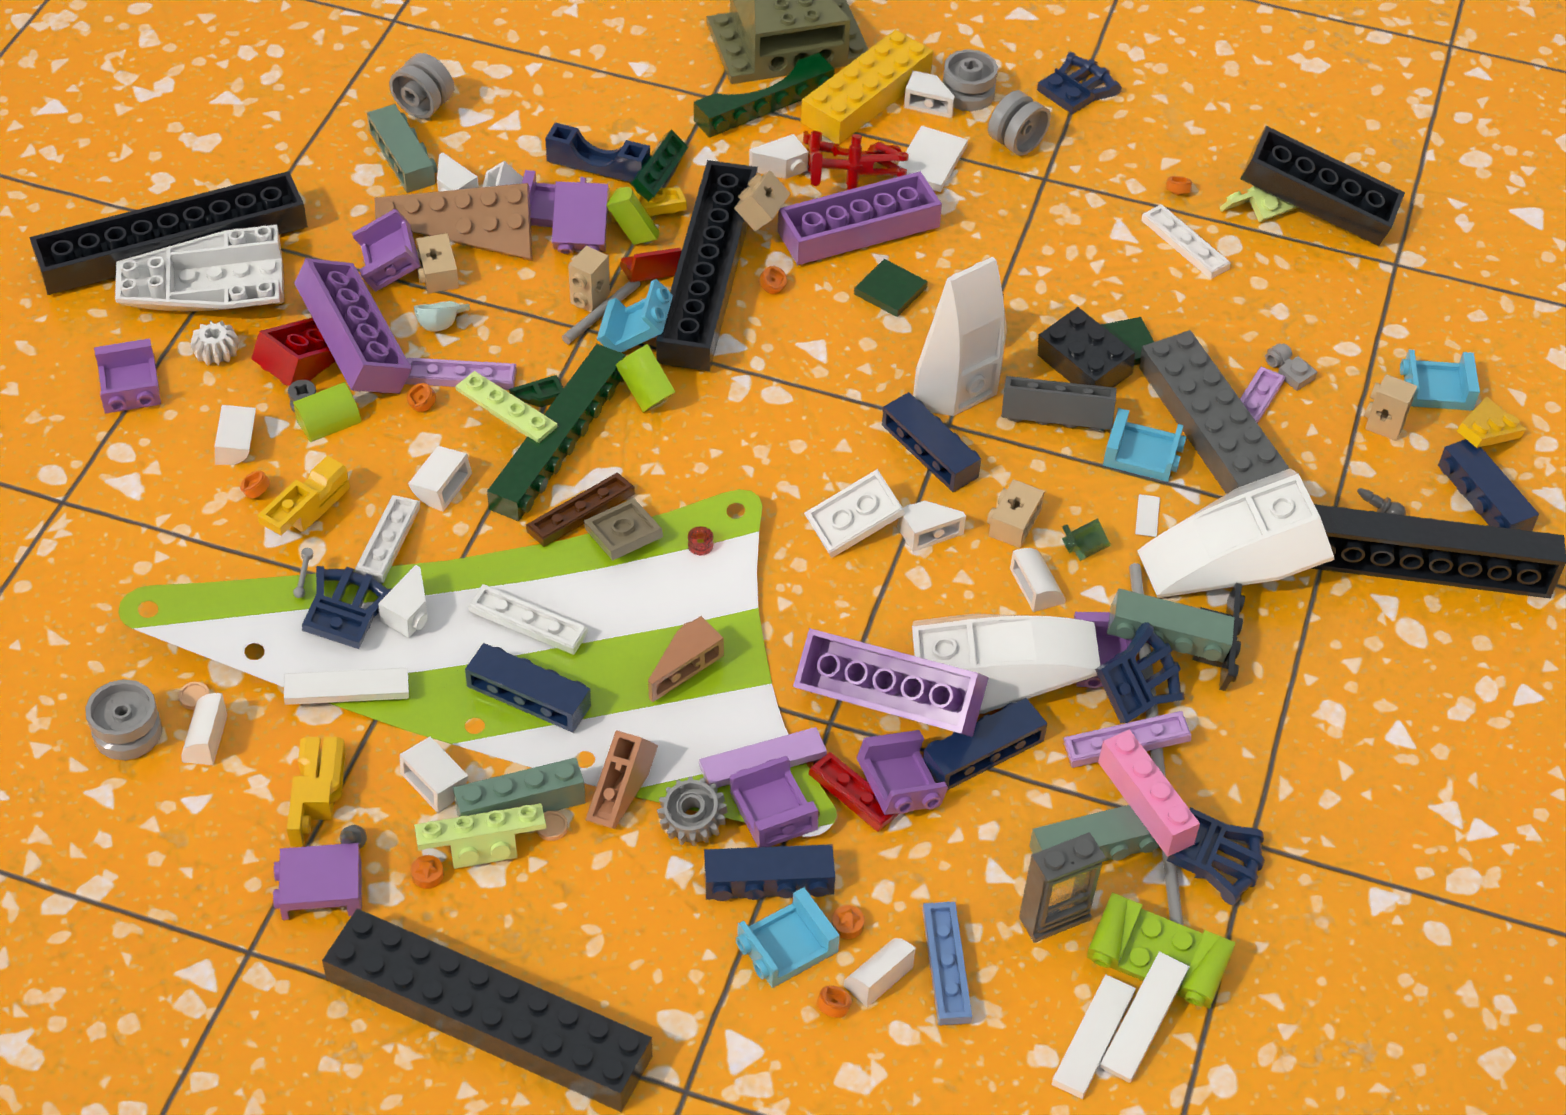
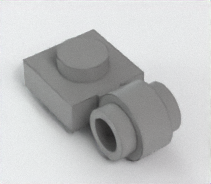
M1276 344L1268 349L1265 359L1269 366L1279 368L1278 374L1286 376V383L1298 391L1316 379L1318 372L1299 356L1292 360L1290 359L1292 357V350L1287 344Z

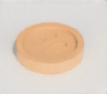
M190 682L180 689L178 697L180 704L184 708L195 710L198 699L210 694L204 683Z
M558 811L544 812L546 829L536 830L538 835L548 841L562 838L568 829L566 817Z

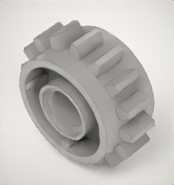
M692 777L682 782L676 780L675 786L666 788V797H660L659 799L660 805L663 808L657 809L659 818L662 819L660 821L662 830H667L670 839L677 837L681 845L685 842H691L693 846H696L697 842L700 841L708 843L709 837L713 834L719 835V825H725L726 823L723 814L727 813V807L723 803L725 801L723 793H717L716 784H706L705 778H701L700 781L693 780ZM696 807L700 809L696 814H685L690 808Z

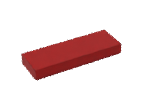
M829 752L810 767L808 774L877 832L898 816V813L884 815L870 784L833 753Z

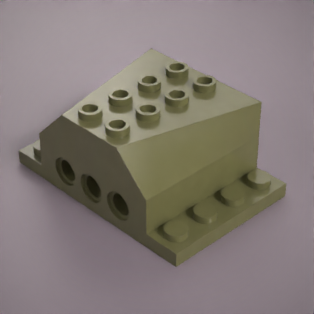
M730 0V13L707 16L708 29L730 84L788 76L798 60L818 52L834 68L846 67L869 50L846 0Z

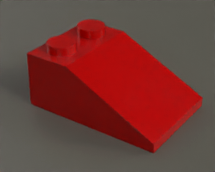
M313 318L259 331L251 358L263 370L273 374L286 386H290L298 380L310 381L335 362Z

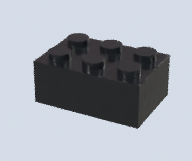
M1079 307L1038 335V356L1070 383L1114 388L1133 374L1135 352Z

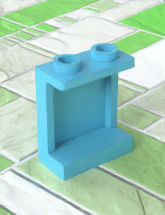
M655 279L651 281L647 298L627 308L617 298L608 301L597 340L604 347L622 353L662 334L673 295Z
M1409 349L1406 359L1401 360L1400 375H1404V381L1417 385L1411 404L1412 407L1474 410L1480 393L1474 353L1463 352L1459 363L1416 360L1415 350Z
M1119 408L1106 447L1103 466L1168 482L1171 471L1177 472L1181 456L1176 455L1177 451L1183 452L1186 436L1181 435L1184 425L1178 424L1176 433H1170L1127 422L1129 410Z
M803 887L793 893L792 904L751 926H748L745 921L738 923V933L735 940L739 950L744 955L748 954L752 959L753 967L759 978L762 980L766 979L769 985L774 988L836 954L839 949L840 935Z

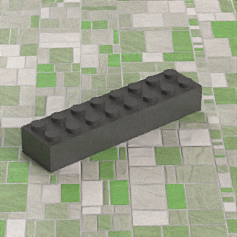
M1191 330L1142 346L1139 369L1177 424L1184 425L1182 431L1226 494L1238 487L1290 469Z

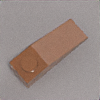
M702 616L692 622L685 623L676 632L648 680L649 699L652 702L724 656V638Z
M618 730L615 731L586 817L587 821L613 829L617 827L648 777L658 745L642 737Z

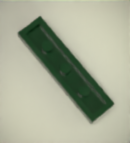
M672 129L669 130L630 184L638 194L642 195L649 202L656 196L689 147Z

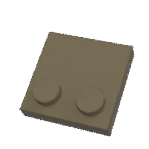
M635 498L584 520L585 530L612 560L663 537L662 528Z

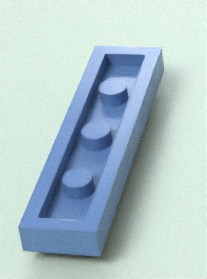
M923 903L922 912L938 1025L971 1023L972 1011L956 903Z

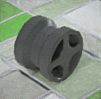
M298 380L289 386L290 407L294 413V401L316 393V387L311 381Z

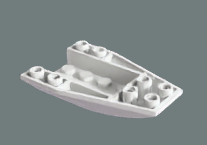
M269 225L221 231L116 261V303L145 309L188 312L216 311L284 303V271L278 226Z
M994 257L978 262L959 273H955L946 280L915 372L913 396L920 400L931 413L955 416L997 395L1007 334V323L997 261Z
M1291 468L1232 490L1137 550L1157 598L1234 587L1236 582L1242 585L1276 581L1334 560L1321 517L1299 473Z
M965 614L913 621L912 625L914 655L916 657L977 672L989 677L979 714L1004 707L1009 703H1016L1024 698L1028 699L1098 676L1095 669L1101 666L1095 624L1090 621L1051 616Z

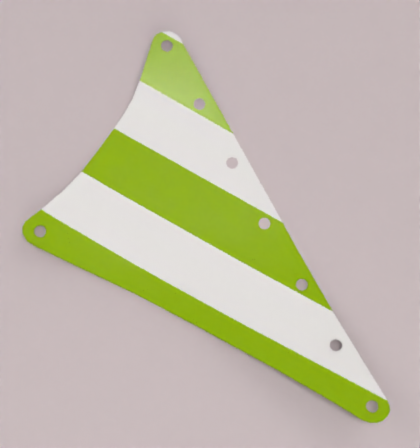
M738 489L721 493L679 509L652 516L662 528L663 537L614 560L605 553L588 533L555 541L545 547L538 544L448 561L391 566L384 583H381L387 589H393L415 565L420 567L428 619L423 628L416 630L408 638L380 622V613H378L373 618L360 649L302 631V623L316 596V574H306L303 587L305 595L302 598H296L293 594L294 589L298 586L300 575L205 583L149 585L137 588L126 594L120 602L118 611L120 620L134 630L284 687L285 673L408 668L409 699L330 702L329 704L426 737L431 736L432 739L531 768L575 758L578 753L588 751L594 755L595 762L588 768L580 767L584 783L596 787L615 731L618 730L642 737L658 745L649 775L635 797L660 803V797H666V788H672L676 785V780L682 782L692 777L693 780L700 781L701 778H704L699 766V759L789 735L785 728L771 681L758 609L757 561L762 502L758 495L748 490ZM733 503H740L744 506L745 513L742 517L733 519L726 513L728 506ZM324 581V596L332 598L339 581ZM350 583L341 602L352 605L360 586ZM482 584H485L587 626L588 633L573 655L469 612L468 605ZM369 591L361 608L367 609L379 597L372 591ZM146 601H152L157 604L158 613L153 617L145 618L138 612L139 605ZM702 616L724 638V656L652 702L649 699L648 680L676 632L685 623L692 622ZM257 643L263 646L265 652L261 659L250 660L244 654L245 648L249 644ZM486 643L493 647H500L511 655L518 658H526L546 670H554L560 676L572 681H579L590 688L591 707L575 731L572 733L467 687L465 668L481 645ZM471 718H479L484 721L485 728L478 734H471L466 731L465 723ZM806 763L790 767V771L807 803L813 801L819 811L818 830L801 835L803 837H812L826 832L834 824L837 814L835 806L820 783L808 774L810 768ZM730 784L718 787L717 793H723L725 799L723 803L727 807V813L723 814V816L727 819L745 823L730 795ZM693 807V808H690V809H688V810H693V811H697V812H698L700 809H699V808H696V807Z

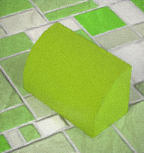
M629 187L616 189L606 206L631 243L637 245L657 240L659 229L632 189Z
M648 344L632 352L616 364L618 371L642 412L666 401L675 393L673 386Z
M345 382L293 402L296 421L310 442L361 423L358 407Z

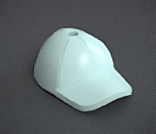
M452 301L414 306L418 322L428 331H440L449 328L454 323L457 313L470 309V304L460 305Z

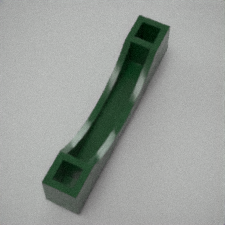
M819 52L798 60L788 76L768 88L744 94L714 93L694 101V122L710 138L802 101L807 95L833 77L835 68Z

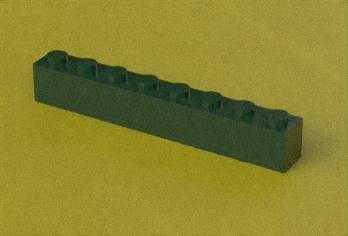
M599 344L595 345L544 414L556 422L558 427L539 443L530 437L525 439L487 490L489 510L519 522L525 512L528 513L532 509L535 498L539 493L545 491L548 480L553 474L558 473L564 458L567 455H571L580 436L583 437L587 433L589 424L600 415L604 403L613 397L617 385L620 382H624L616 364L625 358L626 354Z

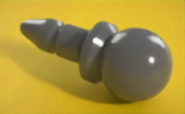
M1359 488L1357 490L1363 500L1378 508L1377 512L1406 516L1405 507L1401 503L1391 502L1389 497L1383 500V498L1367 489Z
M350 825L340 833L341 844L359 843V849L365 845L367 840L365 830L358 825Z

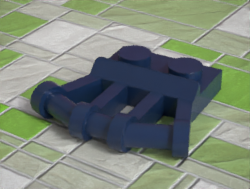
M1071 51L1067 54L1059 70L1056 68L1053 74L1039 81L1037 85V91L1071 114H1074L1093 101L1116 96L1122 90L1119 82L1114 81L1111 77L1110 70L1105 67H1099L1098 63L1093 59L1087 60L1078 57L1076 53ZM1073 65L1080 67L1079 70L1067 75ZM1089 75H1095L1092 78L1085 81L1084 83H1079L1081 80L1088 77ZM1102 83L1106 85V87L1094 89Z
M316 566V596L302 623V631L360 649L373 618L379 613L378 603L392 588L387 589L374 579V575L368 573L362 575L354 572L355 570L350 567L345 569H324V566ZM324 581H339L332 598L324 596ZM350 583L360 586L352 605L341 602ZM372 591L379 598L367 609L361 608L367 593Z
M1149 622L1143 623L1137 629L1136 636L1125 651L1116 654L1114 658L1095 669L1120 723H1128L1156 704L1185 700L1184 692H1181L1179 671L1181 668L1178 662H1174L1170 654L1172 649L1169 643H1165L1154 632V627ZM1146 642L1154 648L1151 653L1136 661V655ZM1160 660L1163 665L1161 671L1145 680L1141 671ZM1168 680L1169 693L1153 696L1150 690L1163 681Z
M1190 807V811L1200 823L1195 843L1186 849L1168 856L1167 861L1196 874L1195 878H1205L1220 892L1222 899L1227 904L1234 905L1240 900V895L1245 890L1256 885L1258 880L1256 873L1264 865L1265 860L1261 850V844L1264 842L1263 831L1256 828L1227 825ZM1228 839L1245 841L1248 844V848ZM1217 850L1243 861L1245 867L1216 854ZM1217 870L1237 878V881L1232 885Z

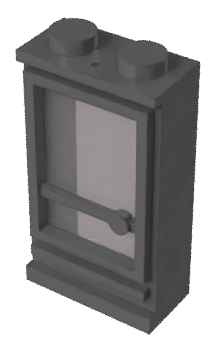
M1090 832L1031 855L1019 918L1034 943L1091 920L1090 908L1092 907L1102 862L1106 860V857Z

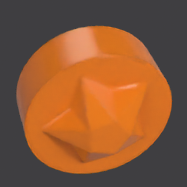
M1182 176L1167 178L1166 189L1173 192L1175 195L1191 192L1192 181L1189 178Z
M769 266L760 275V285L766 292L777 294L786 286L787 276L781 268Z
M426 383L414 385L407 394L408 404L418 412L427 411L436 401L435 391Z
M254 471L243 479L240 489L248 498H256L267 490L270 485V479L263 471Z
M424 855L412 863L411 876L415 885L428 889L441 883L444 877L442 862L437 857Z
M844 905L834 911L832 925L839 933L840 938L853 939L858 937L863 931L864 915L857 907Z
M837 986L823 987L817 998V1006L820 1011L833 1018L844 1017L852 1003L850 995L844 989Z

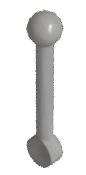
M304 548L301 551L303 562L298 586L293 591L296 598H302L305 595L303 587L308 563L313 558V550L311 548Z

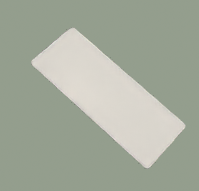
M1139 494L1135 534L1157 536L1160 497Z

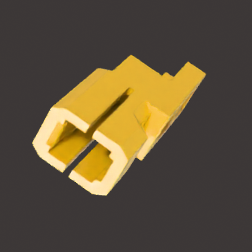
M327 455L311 470L308 479L304 483L295 479L257 515L258 522L280 536L291 526L304 532L350 489L346 467Z
M305 737L300 740L298 763L300 773L303 776H293L287 822V833L291 847L304 846L305 834H310L311 820H332L334 802L342 797L346 760L345 742L342 738L324 737L322 752H319L320 737Z

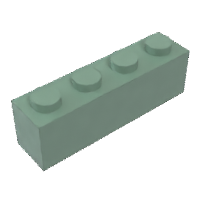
M395 104L367 112L369 132L406 193L434 185V173H437L436 163L433 158L429 159L424 143H419L415 129L409 127L405 113H400Z
M1118 588L1110 606L1107 634L1133 640L1137 629L1143 623L1149 622L1154 627V632L1165 643H1169L1172 650L1179 653H1187L1211 661L1224 662L1232 647L1234 617L1120 588Z
M576 757L453 787L458 817L539 803L542 804L544 813L586 803L584 780Z
M1130 805L1033 828L1029 844L1032 854L1090 832L1105 855V861L1112 859L1116 861L1121 860L1128 855L1139 852L1149 853L1160 847Z

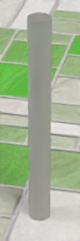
M629 281L562 335L563 341L566 344L574 341L604 316L608 301L617 298L621 302L640 287V281Z

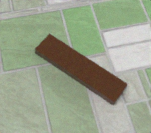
M615 473L526 524L527 533L545 547L583 525L584 520L600 514L635 494V487L619 473Z

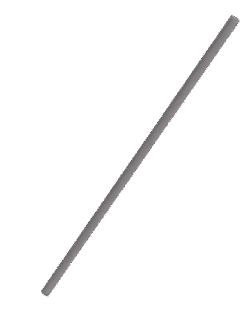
M1133 563L1129 566L1132 592L1144 594L1141 566L1138 563ZM1145 643L1139 651L1140 659L1151 653L1149 644ZM1153 665L1141 671L1145 680L1154 675ZM1154 687L1150 690L1153 696L1156 695ZM1157 704L1146 711V718L1159 716ZM1163 749L1150 750L1151 759L1166 777ZM1162 850L1169 917L1171 921L1184 926L1177 866L1167 861L1168 857Z

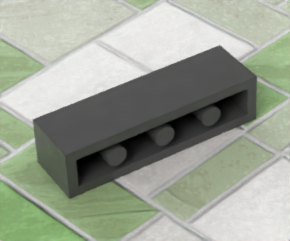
M1006 376L1001 417L1015 422L1029 420L1042 425L1056 423L1069 428L1083 426L1090 427L1096 431L1112 430L1116 388Z

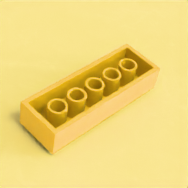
M895 29L802 99L801 123L814 131L822 132V136L840 145L905 94L913 71L931 74L933 50Z

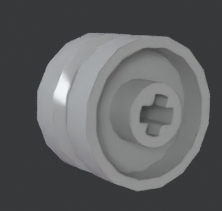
M966 49L949 55L945 60L943 83L955 96L954 108L964 111L982 110L994 100L998 65L995 59L987 53Z
M417 53L412 56L403 67L399 68L391 76L389 81L390 91L394 100L404 111L416 118L426 119L432 116L439 109L440 105L452 97L454 92V81L450 72L439 60L426 53Z
M1020 90L1012 91L994 109L988 124L989 136L997 142L1005 144L1006 148L1019 156L1026 155L1045 136L1051 120L1050 110L1037 101H1033V98Z
M117 680L99 687L89 697L85 707L86 719L94 744L100 753L111 759L129 760L150 752L159 742L162 733L161 719L157 711L154 695L147 686L138 681Z

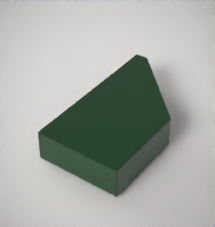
M553 375L511 388L509 393L525 403L544 407L554 402L563 390V386L557 375Z

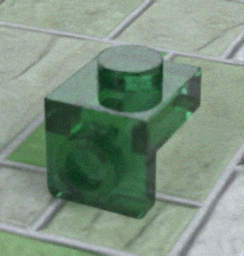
M1098 518L1074 531L1070 529L1068 524L1062 526L1066 534L1062 538L1065 547L1069 553L1075 552L1080 561L1111 546Z

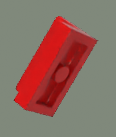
M673 248L621 258L620 268L630 282L675 276L682 250L681 248Z

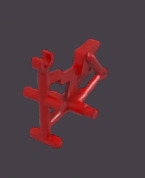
M804 131L803 143L809 145L808 172H811L810 181L813 186L820 184L822 168L847 170V190L857 188L859 176L907 175V169L891 161H908L909 154L902 152L899 146L886 145L882 142L871 144L867 151H862V136L859 134L852 135L849 149L841 148L836 143L823 142L822 132L812 131L811 134L808 131ZM822 152L833 153V156H848V160L823 158ZM877 162L886 168H873V165Z

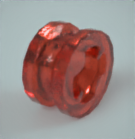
M702 526L691 529L688 533L687 545L689 551L699 556L710 553L714 546L713 532L707 527ZM697 539H704V543H698Z

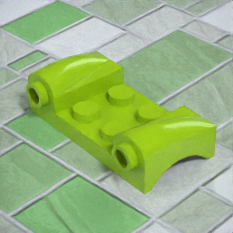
M1112 892L1088 948L1087 958L1101 967H1111L1144 981L1158 953L1161 952L1189 966V970L1176 995L1185 998L1187 1002L1195 1006H1204L1210 1009L1236 942L1206 930L1200 933L1142 909V904Z

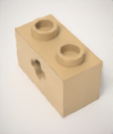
M768 171L763 176L760 174L754 176L748 182L749 187L738 196L740 201L734 208L754 231L770 222L790 195V192L771 171Z
M448 234L416 238V251L421 266L417 268L420 284L425 283L427 294L458 289L457 267Z
M585 246L568 265L570 303L578 308L592 312L610 295L609 256Z
M1387 374L1381 384L1375 383L1370 395L1374 402H1369L1364 417L1368 418L1365 429L1397 441L1405 425L1417 385Z
M1013 479L1008 489H1002L997 509L993 507L988 515L987 523L990 524L989 537L1021 548L1042 510L1045 491Z

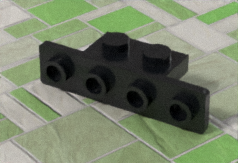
M1237 582L1228 596L1226 613L1200 607V609L1234 617L1232 647L1224 662L1211 661L1195 655L1192 657L1194 661L1221 667L1219 690L1226 691L1230 682L1236 681L1239 671V665L1235 664V659H1237L1241 648V641H1237V635L1240 634L1243 625V618H1239V612L1243 609L1245 596L1241 595L1242 584Z

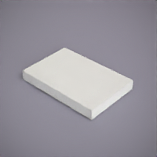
M921 125L906 150V153L909 154L908 161H900L898 166L907 169V175L921 171L931 188L941 192L964 153L968 140Z
M878 469L804 514L830 557L833 558L906 513Z

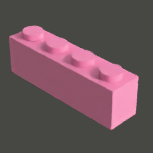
M1130 729L1104 740L1098 763L1168 857L1194 845L1200 825L1199 821Z

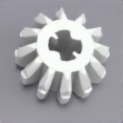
M210 321L209 325L200 324L198 330H193L191 348L198 361H204L207 366L215 362L219 366L221 361L229 362L230 357L237 356L239 341L231 325H225L223 321L217 324Z

